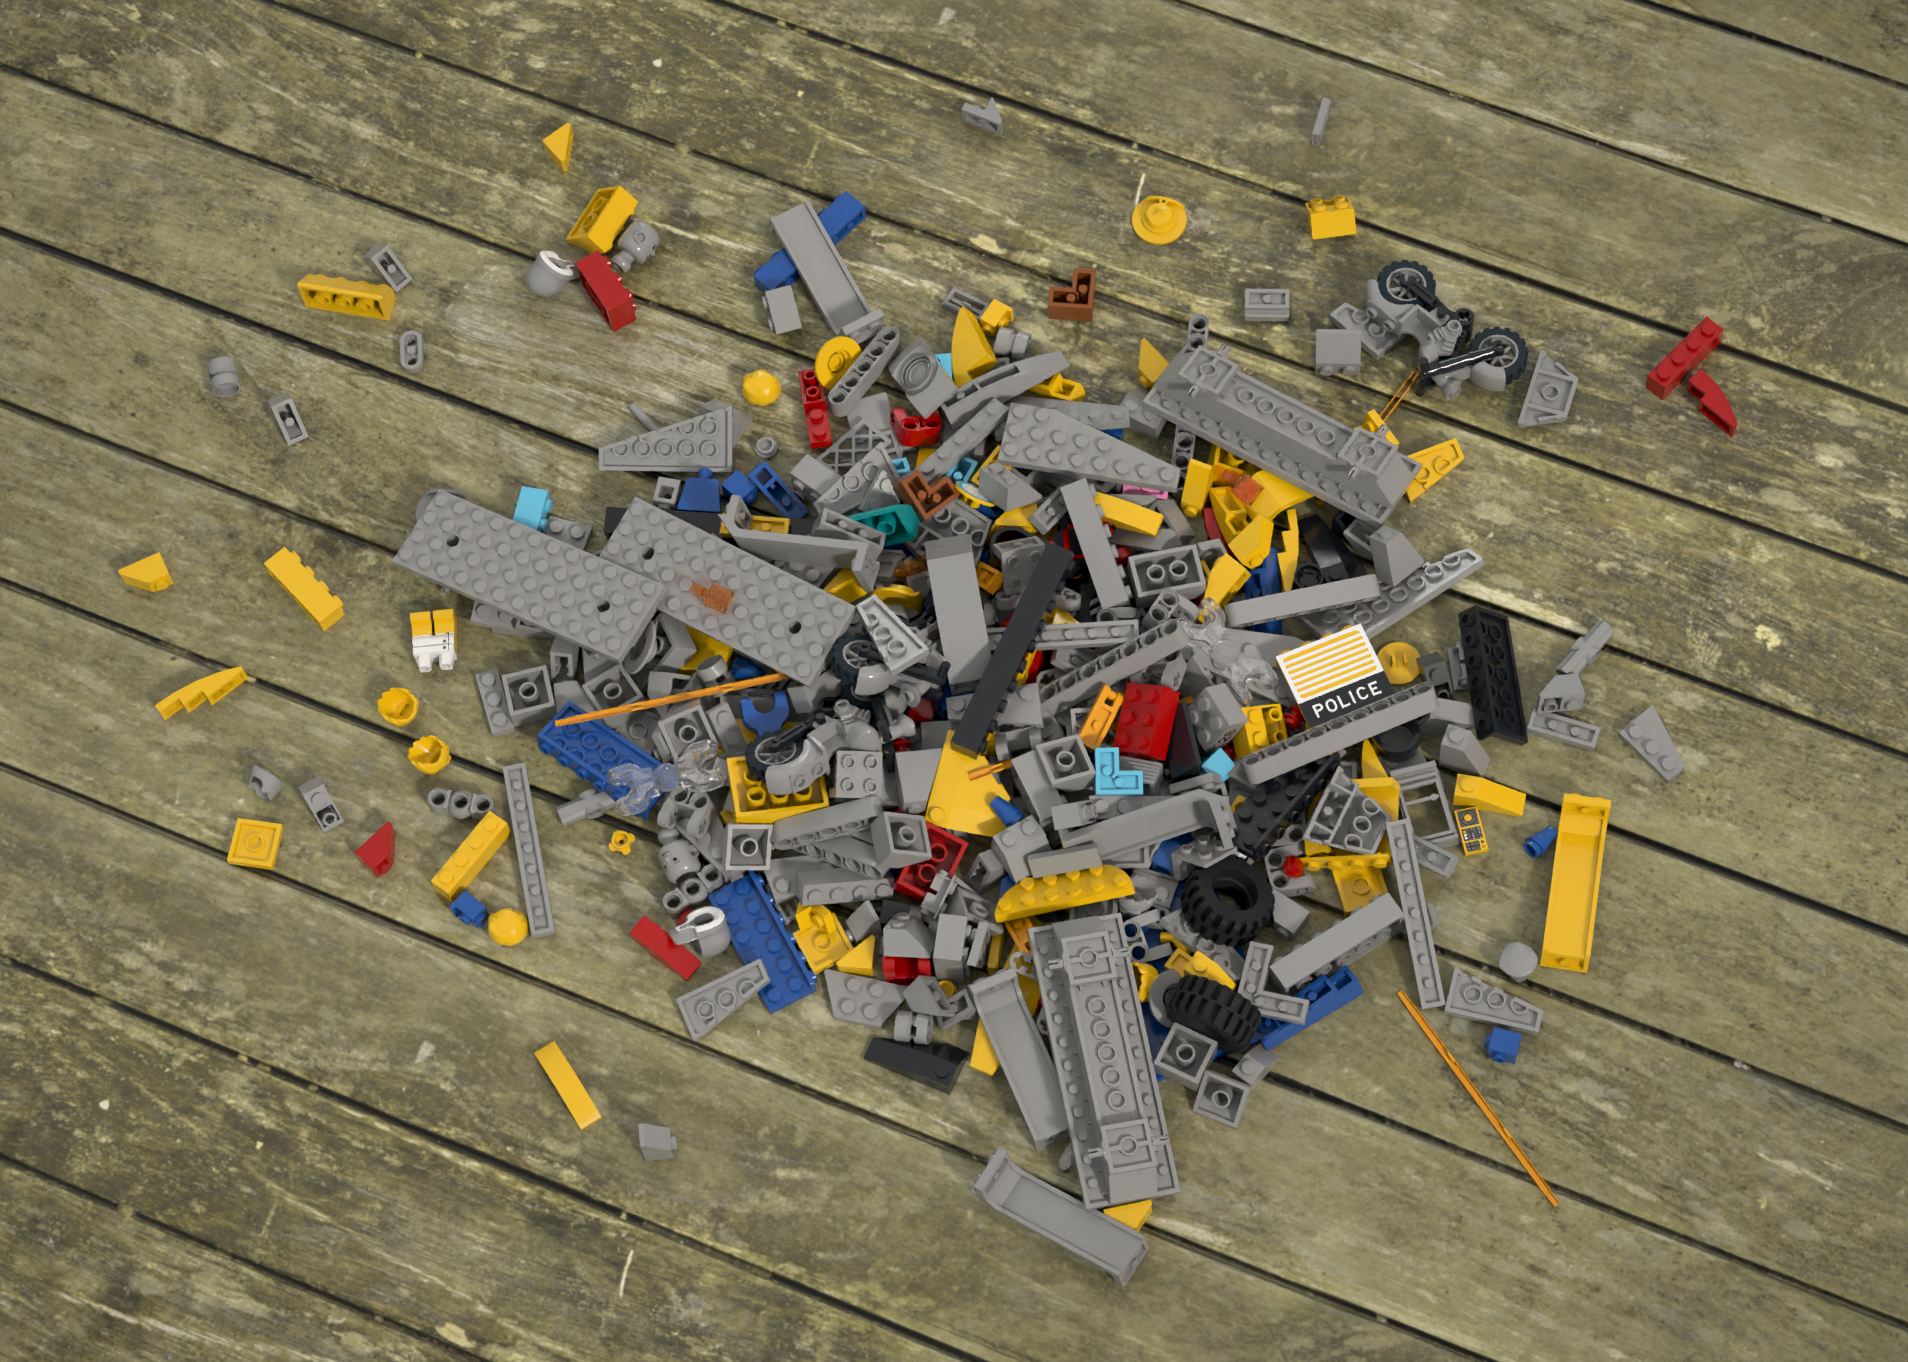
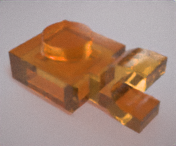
M1226 469L1221 475L1235 486L1231 492L1248 506L1253 504L1264 489L1245 473L1240 477L1235 471Z
M926 554L902 562L901 568L893 570L895 578L928 570L923 561L926 559Z
M694 582L689 590L694 593L695 597L705 599L703 602L705 607L726 614L735 594L732 590L715 584H711L710 589H706Z

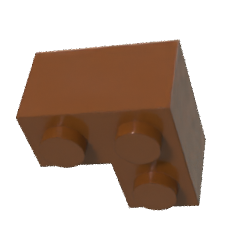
M1074 268L1072 288L1050 286L1048 299L1049 319L1093 322L1097 284L1096 270Z
M919 469L909 471L892 483L904 504L912 506L920 521L928 519L960 496L949 476L938 478L928 485Z

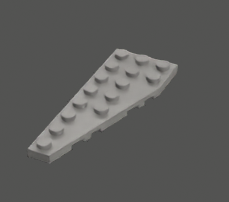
M1011 403L998 456L1000 464L1173 493L1177 492L1180 478L1179 468L1055 409Z

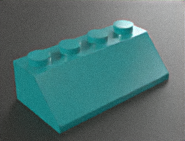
M896 504L846 516L885 533L886 537L883 547L917 538L920 520L912 506L908 504Z

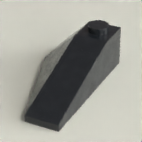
M1317 514L1297 520L1298 530L1312 563L1319 566L1323 571V584L1367 575L1362 562Z
M873 1037L863 1059L950 1095L970 1053L948 1043L930 1042L926 1045L915 1043L914 1040L902 1042L895 1041V1039Z

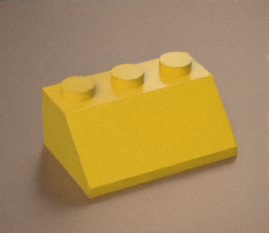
M622 186L598 189L565 240L590 253L596 251L607 253L612 248V242L616 236L623 231V225L627 219L634 214V208L638 201Z

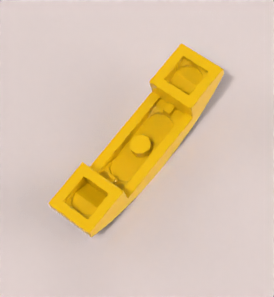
M555 1041L534 1053L581 1130L602 1118Z

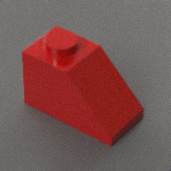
M389 821L355 851L358 860L376 878L381 874H386L394 863L396 832Z

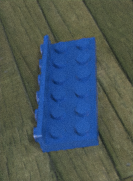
M568 701L537 735L538 748L542 753L553 756L561 766L572 769L579 778L591 782L598 791H604L610 795L617 804H623L629 808L633 815L641 816L647 820L650 817L651 808L677 781L678 774L597 719L556 727V720L587 713L571 701Z
M748 870V875L708 894L707 897L712 907L720 908L724 912L731 933V942L744 966L758 959L763 960L771 982L763 987L759 994L771 1015L816 992L815 983L818 980L812 969L807 970L804 964L807 960L802 950H796L794 944L797 942L791 930H785L783 925L786 924L782 913L780 911L776 912L773 908L775 901L770 892L765 893L762 887L765 883L760 873L755 874L753 870Z

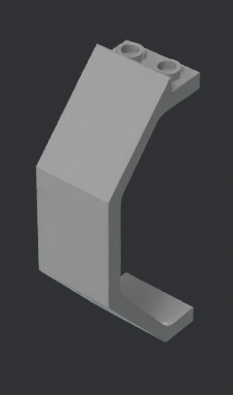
M970 534L925 542L926 560L945 660L951 664L947 675L952 695L975 691L992 657Z

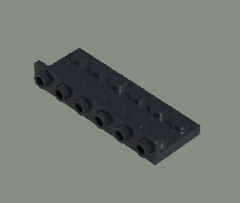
M1474 605L1460 612L1458 619L1477 739L1484 740L1492 736L1522 746L1528 743L1508 616Z
M1334 752L1331 756H1324L1259 783L1233 813L1237 828L1233 829L1235 837L1231 839L1233 845L1237 846V851L1257 863L1263 856L1268 855L1273 844L1284 836L1286 829L1298 820L1300 813L1305 807L1307 808L1311 805L1317 793L1325 789L1327 782L1337 767H1341L1339 753ZM1217 831L1215 834L1216 839L1221 841L1220 835Z

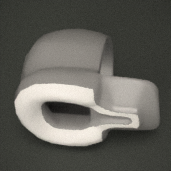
M540 251L536 260L529 266L526 272L528 288L535 295L542 297L554 296L563 290L568 281L579 279L578 270L571 261L559 258L553 251Z
M712 906L692 911L686 917L685 923L668 931V935L676 945L693 941L701 958H709L722 953L731 941V933L724 912L720 908Z

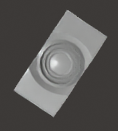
M920 335L888 365L891 375L903 388L906 397L925 419L958 389Z

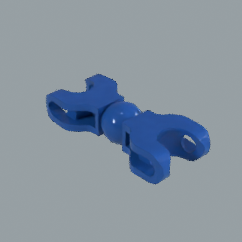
M784 691L775 692L773 699L774 708L768 713L756 711L749 697L741 698L740 710L743 725L757 736H762L767 731L771 733L774 730L781 729L786 723L789 714Z

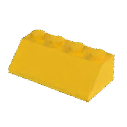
M308 274L297 285L306 307L388 321L390 320L396 300L393 288L388 285H374L366 281H349L343 277L331 278L323 274Z

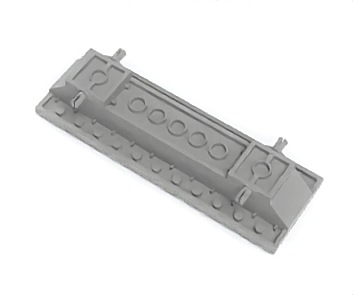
M1225 343L1222 344L1217 352L1208 350L1200 345L1195 349L1185 344L1142 401V407L1378 529L1382 527L1422 468L1421 463L1398 452V446L1385 438V435L1389 432L1387 425L1385 427V424H1382L1376 433L1367 431L1359 426L1356 430L1239 371V365L1227 359L1226 354L1230 351V346H1226Z
M440 489L392 560L395 566L442 586L440 591L448 595L449 591L452 590L592 651L590 657L598 660L601 655L619 664L622 663L630 648H634L657 611V605L667 591L666 586Z
M634 497L599 556L604 560L665 585L667 591L657 605L656 610L811 689L821 672L825 671L829 665L834 645L837 644L840 638L844 639L848 632L847 628L857 613L856 606L637 497Z
M1121 913L1092 916L1028 928L1027 934L1085 1211L1179 1194L1181 1192Z

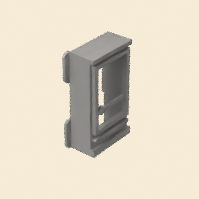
M1435 760L1390 771L1389 777H1393L1400 784L1398 820L1409 818L1411 831L1414 834L1406 806L1429 800L1436 801L1438 798L1448 830L1420 838L1440 848L1459 845L1461 839L1449 810L1444 793V783L1440 770L1436 767ZM1434 784L1437 794L1405 802L1402 794L1403 791Z

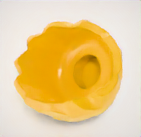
M756 370L746 374L743 378L742 394L749 404L766 406L775 402L781 395L779 379L773 374L766 372V370Z
M400 687L390 688L389 691L381 694V699H378L377 710L389 724L402 727L409 724L416 717L419 701L409 689Z
M434 735L422 736L419 741L413 742L412 748L408 749L407 758L423 774L433 775L442 770L451 760L447 744Z
M505 908L496 913H491L488 918V934L497 945L514 946L522 942L529 933V920L521 911Z
M1132 962L1140 1003L1149 1002V990L1159 973L1152 965Z

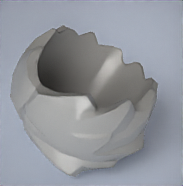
M1145 875L1130 877L1135 894L1117 898L1122 914L1134 917L1135 915L1146 913L1156 901L1159 895V887L1155 885L1154 880L1148 879Z

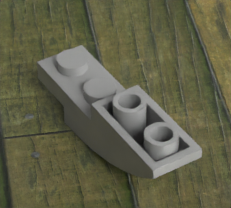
M474 602L470 620L472 625L491 628L494 633L530 638H555L553 634L482 603Z

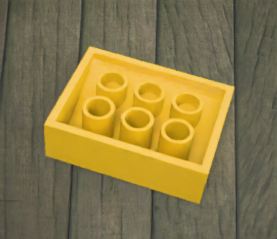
M745 756L726 758L734 823L773 824V822L779 819L829 807L824 774L815 779L804 790L794 794L773 795L768 793L766 784L762 783L761 780L758 782L754 779V776H750Z

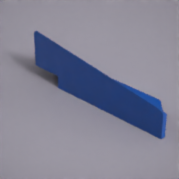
M1270 547L1269 555L1254 570L1249 568L1248 572L1251 576L1244 583L1247 600L1280 593L1277 550ZM1282 619L1251 625V631L1283 635Z
M1344 965L1330 979L1324 974L1293 996L1310 1001L1305 1025L1266 1017V1029L1264 1037H1262L1264 1048L1269 1051L1362 995L1363 990L1360 982L1351 970Z

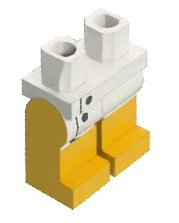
M454 610L433 611V618L430 611L410 613L413 655L420 672H430L432 670V662H439L442 670L453 669L454 660H457V618Z

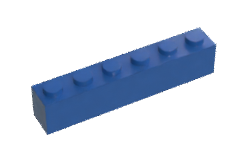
M846 191L841 196H837L826 210L820 211L817 216L835 246L866 218L865 206ZM785 248L775 252L770 261L764 266H760L753 275L755 286L764 294L766 290L789 284L793 285L800 278Z

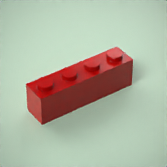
M1706 316L1648 374L1645 387L1663 401L1721 343L1724 329Z

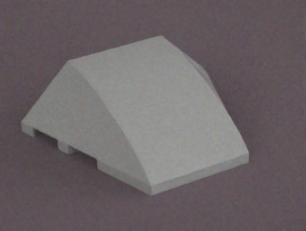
M956 498L928 519L919 523L915 540L902 542V544L919 561L927 565L925 542L970 534L976 569L992 520Z
M1338 766L1322 792L1303 830L1302 840L1363 855H1373L1386 831L1385 823L1390 822L1392 817L1371 797H1367L1358 788L1359 785L1355 781L1352 782L1343 773L1344 770Z

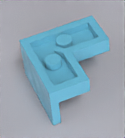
M1119 747L1094 749L1093 762L1096 772L1094 796L1143 795V771H1119Z

